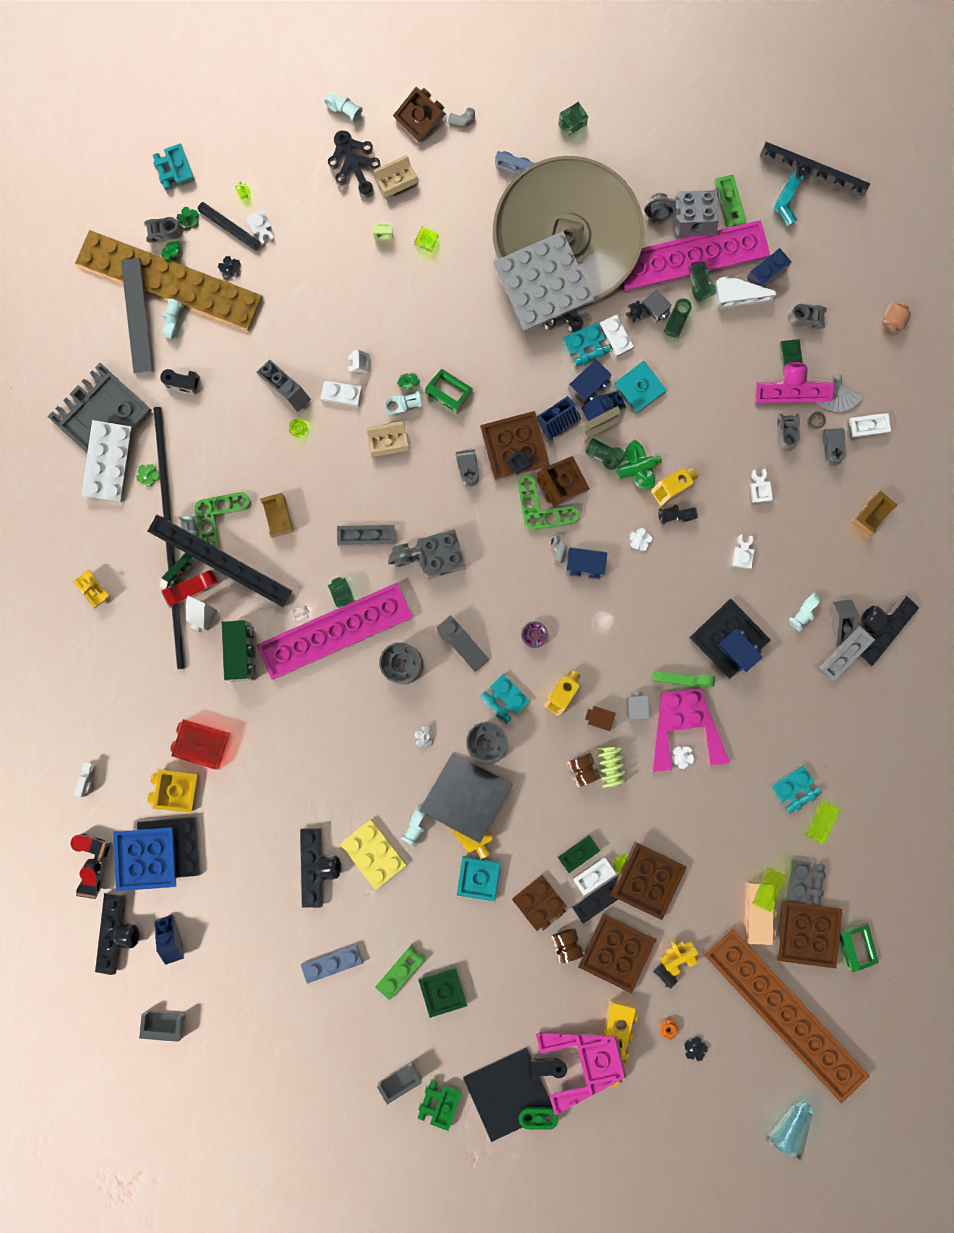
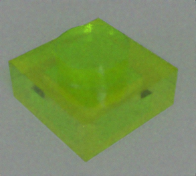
M421 226L414 245L432 252L439 233Z

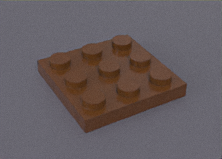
M535 411L480 425L495 481L515 476V473L505 460L520 449L532 463V466L522 473L550 465Z
M634 842L610 895L663 920L687 866Z
M782 901L776 960L837 968L842 909Z
M602 913L585 949L584 956L578 964V968L632 994L657 939Z

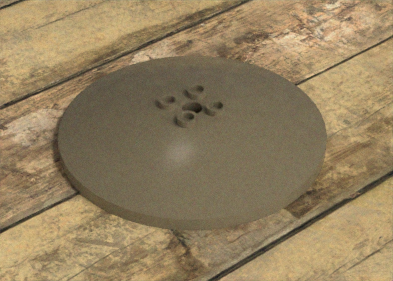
M552 157L529 166L519 173L506 187L497 204L494 215V248L497 258L500 259L561 231L570 232L573 238L567 241L593 296V302L615 291L633 271L643 245V215L639 202L630 186L611 168L585 157Z

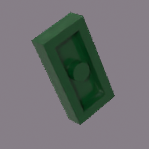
M800 339L786 340L779 343L783 375L786 364L793 362L803 363Z
M185 553L161 577L160 586L164 589L169 588L170 585L174 586L179 581V576L182 573H187L192 567V556Z
M588 834L559 855L558 859L567 872L571 873L600 852V849Z

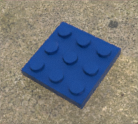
M174 827L113 832L116 891L177 886Z

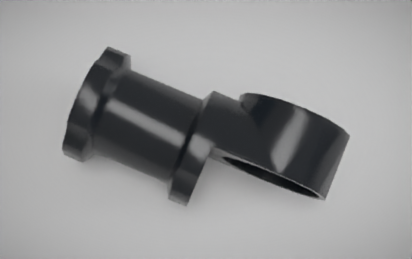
M675 504L671 508L658 509L661 525H665V522L673 520L687 522L698 518L695 507L679 510L678 505Z

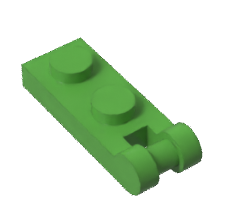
M734 174L716 178L714 182L725 219V227L729 228L746 224ZM737 214V218L732 219L731 215Z
M410 945L375 988L387 999L391 1000L426 957L422 954L419 955L415 948ZM408 957L414 960L412 965L406 961Z

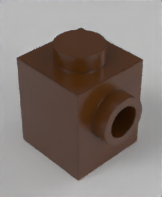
M592 706V709L587 710L585 720H588L587 725L610 732L616 713Z

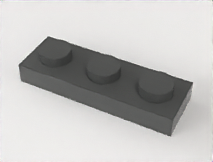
M337 526V545H395V526Z

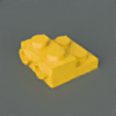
M156 769V773L152 772L150 783L154 784L153 792L148 794L147 803L151 804L150 807L152 809L192 813L197 774Z

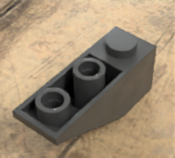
M270 359L256 372L297 412L311 400L303 388Z

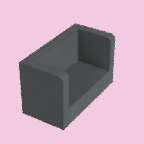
M145 1011L141 1015L139 1039L179 1042L183 1038L185 1014Z
M413 1061L380 1080L377 1088L388 1105L422 1083V1076Z

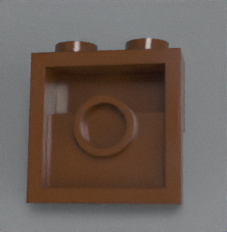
M416 86L393 114V117L421 142L432 127L436 128L446 113L443 111L445 107L438 100L434 102L430 98L432 94L423 87L421 90Z
M573 456L544 467L537 473V483L540 487L543 486L546 492L545 499L549 504L552 503L553 507L590 490Z
M542 874L512 898L513 902L536 931L539 929L544 931L551 925L549 921L553 917L558 919L566 912L564 908L567 905Z

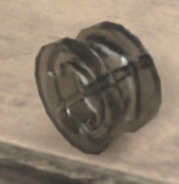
M814 412L807 418V425L813 430H818L826 424V417L821 412ZM815 416H817L818 420H821L817 425L816 422L812 421V419L816 418Z

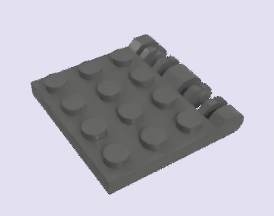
M101 363L95 369L104 376L103 378L99 377L93 370L90 372L91 376L98 381L94 387L88 380L83 379L81 381L91 390L89 393L77 385L69 394L78 402L76 406L67 397L63 400L67 406L72 408L68 414L59 406L55 408L64 417L63 420L53 411L47 416L86 453H88L92 420L132 427V432L152 411Z

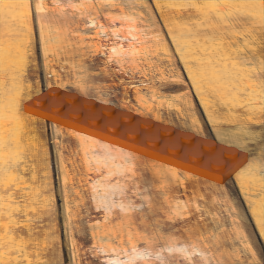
M732 927L703 954L840 1103H843L870 1077Z

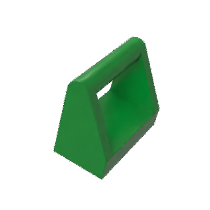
M441 368L426 386L425 394L457 414L473 388ZM441 377L465 392L458 401L435 387Z
M869 924L840 930L839 939L849 971H860L879 963ZM862 931L870 960L858 962L851 935Z

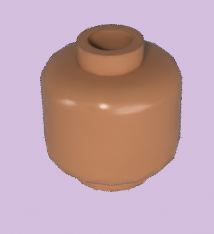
M895 302L887 307L883 317V323L887 326V330L897 332V330L906 328L911 317V312L908 310L909 307L907 305Z

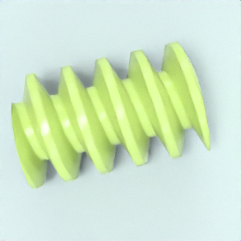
M617 746L598 748L604 751L598 756L605 759L599 763L605 766L600 772L606 774L601 780L607 781V784L602 787L620 786L625 783L626 779L620 778V776L625 774V771L619 770L624 767V763L618 762L623 759V756L617 754L622 751V748Z

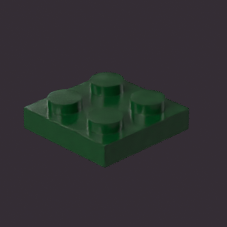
M456 967L418 979L429 1018L467 1007Z

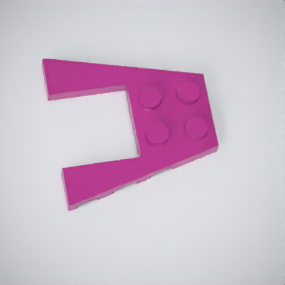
M701 689L661 693L652 772L672 770L667 731L698 727L705 728L709 765L730 763Z
M536 1033L540 1054L573 1046L578 1047L587 1085L550 1094L554 1115L627 1077L617 1036Z

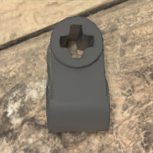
M173 217L149 219L144 222V226L147 227L148 236L146 241L148 243L178 239L182 235V227ZM171 226H175L173 230L169 231Z
M798 304L789 313L788 320L795 326L823 329L825 328V323H823L824 313H826L827 308L818 305ZM795 312H800L802 318L797 317Z
M798 413L788 416L778 414L779 446L784 451L794 449L800 440V418ZM785 437H790L793 440V444L787 443Z
M844 428L824 429L825 460L829 465L837 466L846 456Z
M475 449L456 451L458 468L460 469L463 484L468 487L475 486L478 482ZM471 473L473 479L469 480L467 474Z

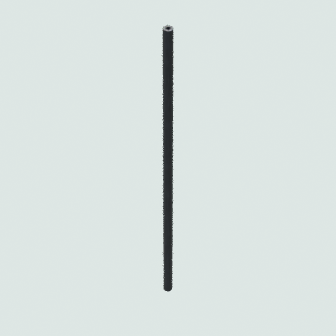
M154 407L163 518L171 522L161 407ZM166 542L169 570L175 564L174 546ZM179 604L171 608L177 670L185 669L180 610Z

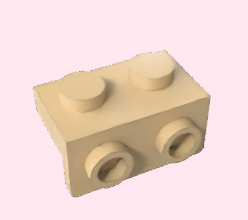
M407 155L374 170L377 183L385 197L419 183L418 176L413 170Z
M403 421L367 428L372 457L409 451Z

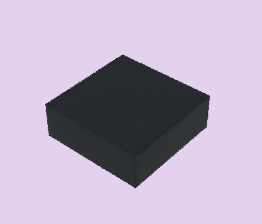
M521 449L505 460L516 476L532 466V463Z

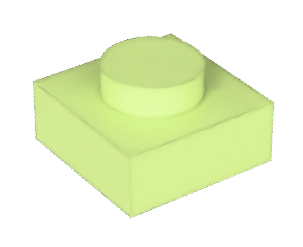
M388 224L373 226L374 240H393L392 226Z

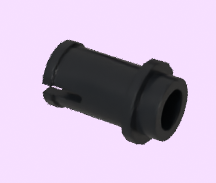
M662 963L653 970V973L669 989L678 982L676 975L673 976L667 971Z

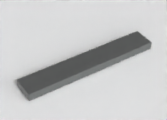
M140 258L121 260L133 373L154 372L142 262Z

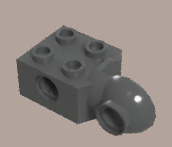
M717 190L679 191L675 198H668L664 193H656L645 206V214L652 219L673 218L675 232L679 237L717 235Z
M455 529L418 539L416 546L408 547L407 543L396 545L391 548L392 553L388 558V564H395L396 567L411 564L413 559L417 558L422 574L427 579L465 569Z

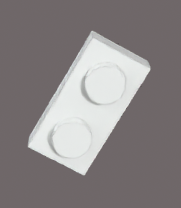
M617 315L599 323L616 357L634 348Z
M324 381L321 401L358 407L362 388L354 385Z
M888 413L849 419L852 438L891 432Z
M604 857L574 877L573 881L585 896L616 873Z

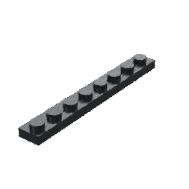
M158 514L147 532L281 607H284L293 591Z

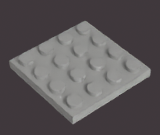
M563 231L493 261L524 332L594 301Z

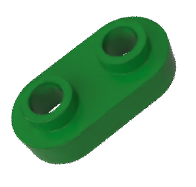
M526 1107L519 1113L520 1125L528 1130H552L559 1121L558 1114L554 1115L553 1108ZM527 1114L532 1115V1119L526 1120L525 1116ZM551 1115L552 1119L547 1121L545 1120V1116Z

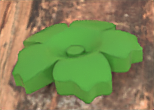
M148 464L146 467L144 465L138 467L139 475L136 476L137 481L145 482V486H151L154 484L153 480L159 479L160 476L155 471L156 466L153 464Z

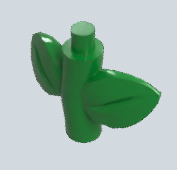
M634 439L629 443L624 453L628 464L617 466V475L619 479L633 476L634 482L638 487L651 489L655 486V475L650 470L656 468V464L662 463V458L660 455L646 457L643 446Z

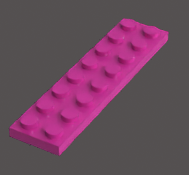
M759 220L717 230L716 236H691L642 248L633 271L623 283L624 292L768 258L770 251L762 221Z
M395 583L257 644V647L271 680H274L413 617L398 583Z

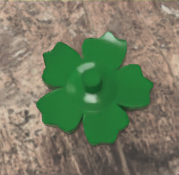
M187 206L181 210L182 214H177L176 219L181 223L182 228L187 229L198 225L197 217L199 213L197 210H190Z
M178 241L167 243L161 252V256L167 262L170 261L172 257L179 255L180 251L178 249L181 244Z
M408 373L402 374L397 382V386H403L408 391L412 390L413 386L420 385V379H418L415 373H410L409 375Z

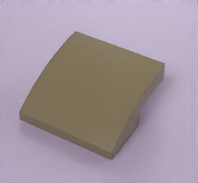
M618 406L582 425L584 440L621 422L618 416L621 413Z

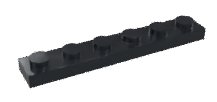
M765 142L760 156L766 161L776 162L786 169L791 168L798 171L801 175L811 176L819 182H826L833 185L834 188L846 190L854 196L863 197L870 186L869 182L769 142Z

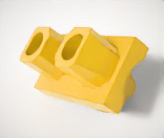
M88 569L73 581L94 608H97L110 597Z
M672 940L669 942L672 948L666 950L667 954L660 957L666 970L670 971L673 976L681 973L680 964L685 961L688 966H694L698 963V952L691 941L686 944L681 942L676 945Z

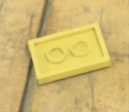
M371 819L340 843L375 890L406 866V863Z

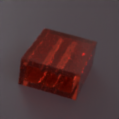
M187 719L179 722L176 733H178L177 739L172 742L170 752H172L171 757L219 770L230 732Z

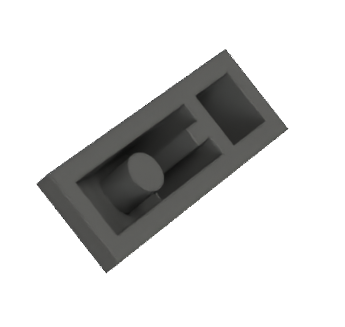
M451 615L436 627L474 672L489 660Z

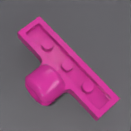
M799 362L788 363L784 367V379L782 381L756 382L755 402H831L833 400L834 382L807 381L808 368L805 364Z

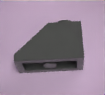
M852 599L833 602L831 617L836 645H841L857 629L859 613Z

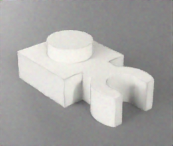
M263 210L246 217L254 235H259V240L263 246H265V237H270L271 241L274 242L273 234L267 231L272 228Z
M765 469L761 470V477L756 475L755 470L751 472V478L755 481V483L750 484L752 504L771 502L773 500L771 484L764 481L767 475Z
M740 534L737 538L740 547H734L731 567L751 569L754 550L749 549V546L753 542V536H749L748 542L745 543L742 541L743 535Z
M83 763L81 776L78 777L73 795L85 797L90 793L92 788L90 776L93 772L94 764Z

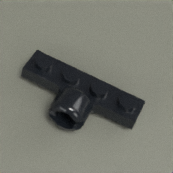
M902 595L888 613H885L879 606H871L862 614V623L870 630V636L875 639L859 656L868 666L872 667L919 609L907 595Z
M321 828L300 829L302 908L323 907L322 882L323 880H334L340 876L341 861L337 856L322 855Z
M104 893L95 966L96 973L116 974L119 948H134L139 942V928L136 925L125 924L122 919L125 895Z

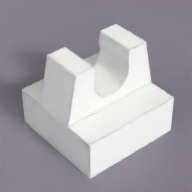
M361 350L352 351V354L348 356V360L353 361V366H349L348 370L351 372L369 373L370 354Z

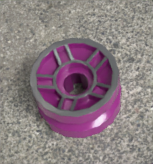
M533 621L527 623L522 629V641L530 648L541 647L548 638L547 628L541 622ZM533 631L538 632V637L535 639L531 637Z

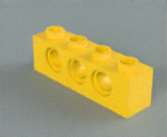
M611 1000L602 1036H617V1040L621 1041L619 1048L623 1063H627L629 1051H626L628 1043L632 1042L633 1031H631L632 1023L635 1024L637 1021L638 1012L635 1011L634 1005ZM618 1020L626 1022L622 1029L615 1027ZM619 1082L611 1085V1087L618 1088Z

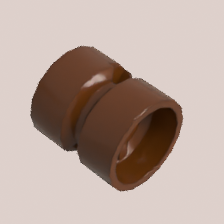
M591 753L568 761L570 770L576 773L574 779L577 787L587 785L601 778L598 769L592 766L594 760Z
M576 928L563 930L551 936L554 947L558 948L556 953L559 963L571 962L584 956L581 945L577 944L579 938Z

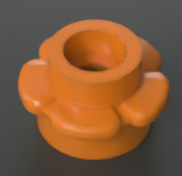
M666 1020L660 1024V1035L668 1040L674 1039L675 1035L679 1033V1027L676 1026V1022L673 1020Z

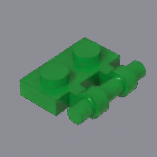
M431 1079L429 1086L425 1088V1097L419 1105L417 1118L424 1121L426 1115L432 1116L431 1125L449 1131L462 1091L445 1084L442 1090L438 1091L436 1090L438 1082ZM433 1097L438 1099L435 1109L430 1107Z

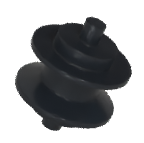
M640 301L627 306L630 312H627L626 316L632 320V323L644 319L641 312L646 311V308L640 304Z

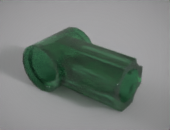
M696 261L692 263L688 269L693 283L692 293L696 301L700 302L716 295V289L709 278L705 262Z
M682 298L675 303L663 331L667 336L679 338L692 309L689 300ZM680 305L684 306L686 312L681 313L677 307Z
M595 438L591 439L586 448V454L603 462V465L609 470H615L626 458L623 449L619 447L612 448Z

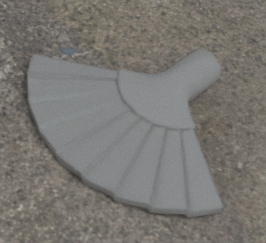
M841 375L834 376L833 400L831 402L817 403L824 409L832 412H845L858 405L863 396L845 388L842 385Z

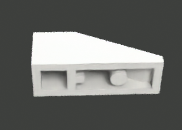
M729 277L718 279L713 287L717 308L772 301L776 295L774 290L736 278L729 279Z
M188 596L186 599V621L191 623L190 627L200 632L202 628L208 630L217 610Z

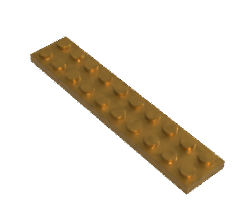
M92 230L88 231L75 262L77 266L123 283L121 260L140 258L145 292L165 300L174 299L184 304L186 308L249 331L263 298L262 295L171 260L167 262L163 257Z

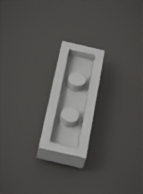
M859 626L819 668L830 679L835 681L875 639Z

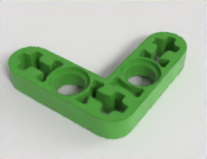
M529 475L520 478L518 489L524 524L527 529L540 530L572 525L577 522L579 512L573 506L540 511L534 478ZM524 480L532 483L529 486L530 493L534 492V494H526V487L521 485L524 484ZM527 498H532L535 500V506L528 508L525 506L524 501ZM568 511L576 515L573 517V520L565 517L562 519L563 522H560L559 512H562V516L567 515ZM550 513L555 514L557 517V521L553 524L548 523L546 520V516ZM540 515H543L545 525H541V521L536 522L535 526H532L527 521L530 520V517H534L535 520L541 519Z
M234 493L199 500L195 505L199 537L209 543L208 538H204V536H210L211 542L215 544V547L220 548L215 516L247 510L251 504L250 498L245 493ZM240 497L246 500V502L243 503V506L236 503L233 504L234 508H232V503L230 501L231 498L233 502L240 501ZM221 500L228 502V507L225 510L218 509V503ZM203 504L209 507V509H206V515L208 517L211 516V518L204 517V513L200 510ZM205 522L212 523V529L209 532H204L202 529Z
M654 671L653 681L697 688H711L715 685V676L702 674L689 676Z

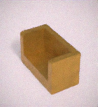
M878 491L851 523L870 537L876 532L877 527L890 511L895 509L898 504L882 491Z
M283 493L260 498L270 529L269 535L274 538L293 533L294 529Z

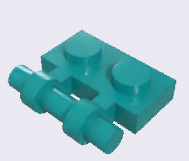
M181 143L163 149L166 156L162 158L159 153L152 155L154 167L159 172V180L165 190L172 188L171 180L175 179L178 186L195 179ZM169 164L171 171L166 173L165 166Z
M598 323L563 337V342L570 356L574 354L579 356L573 359L575 366L585 365L590 360L596 357L601 358L605 353L610 352L608 344L603 347L599 345V343L605 341V338ZM593 346L594 351L587 354L584 352V350Z
M504 673L490 686L495 692L492 696L486 691L480 696L485 701L484 704L487 707L490 706L497 713L496 716L506 724L512 719L507 712L512 710L517 714L530 702ZM498 697L506 704L503 709L495 701Z
M804 765L770 786L781 803L789 800L791 804L785 808L789 814L795 810L798 812L802 809L803 805L809 801L813 802L822 793L819 787L813 790L809 788V785L815 781ZM803 790L805 795L797 800L794 795Z

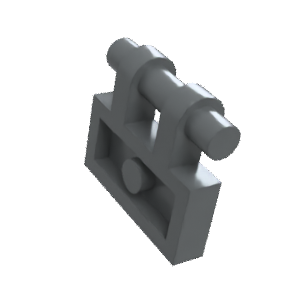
M791 859L786 898L807 902L808 894L813 895L812 903L820 904L821 896L824 893L822 885L823 879L826 877L824 872L825 865L817 863L816 871L811 870V862ZM810 876L815 877L814 888H809Z

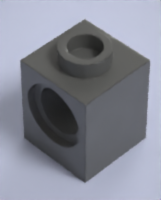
M657 289L642 302V305L646 308L645 312L655 323L660 319L662 321L665 320L671 313L670 308L672 304Z

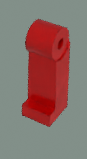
M209 570L170 588H165L161 590V593L168 607L171 608L186 601L188 596L194 597L207 591L209 588L217 585L218 581L213 571Z

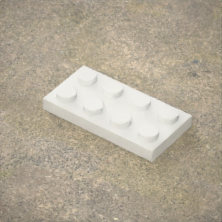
M92 420L81 496L121 502L132 427Z

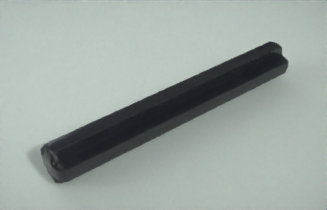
M201 202L198 205L197 209L201 214L253 250L257 251L261 242L205 202Z

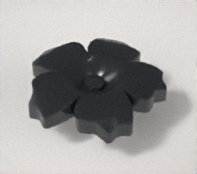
M225 256L223 263H218L217 267L223 273V277L231 278L232 275L235 277L239 275L240 269L238 267L241 264L239 260L235 258L232 260L230 256Z
M696 1036L691 1041L686 1040L684 1043L685 1050H688L685 1053L687 1059L693 1060L696 1058L698 1062L703 1060L705 1056L703 1052L708 1051V1046L701 1042L700 1037Z

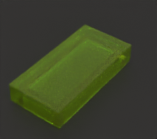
M821 800L805 836L824 844L840 809Z
M767 867L752 903L772 912L787 876Z

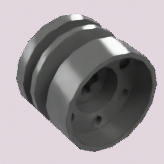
M396 642L388 645L382 651L379 658V667L382 674L388 680L397 684H410L421 676L424 661L421 653L416 648L404 642ZM401 660L407 661V663L405 664V669L399 667L401 665Z
M492 722L478 723L473 726L466 738L467 751L475 762L482 765H492L504 756L507 749V736L498 724ZM483 740L491 741L490 749L482 747Z

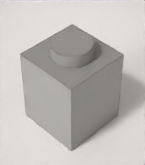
M642 692L631 693V697L626 698L628 721L650 719L648 696H643Z

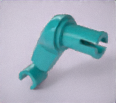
M797 171L790 175L789 180L782 188L774 204L775 212L780 213L787 226L798 220L789 206L800 185V181L804 178L803 175L799 179L796 178L795 174Z

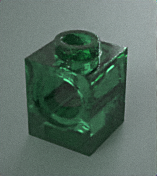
M579 101L559 114L558 125L568 136L586 126L588 122V115Z
M337 577L331 580L328 588L337 608L355 601L346 578Z

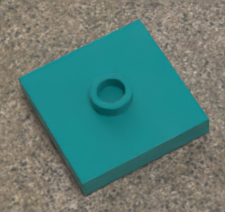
M642 361L614 382V386L636 414L667 391L645 361Z
M463 856L457 896L495 901L501 862Z

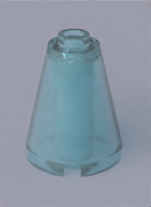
M803 1100L795 1101L766 1135L764 1140L767 1143L771 1141L775 1144L774 1147L791 1158L795 1159L796 1156L798 1161H801L813 1111L810 1109L811 1105Z

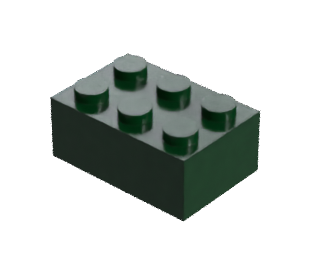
M246 620L222 621L224 680L229 682L254 681V676L257 675L256 665H253V657H256L255 645L252 646V638H255L254 626L251 627V623Z

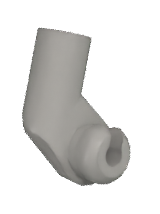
M470 107L466 108L465 113L461 116L450 113L448 122L465 126L474 120L475 110Z
M552 535L549 538V543L556 551L554 561L563 563L567 545L560 536Z

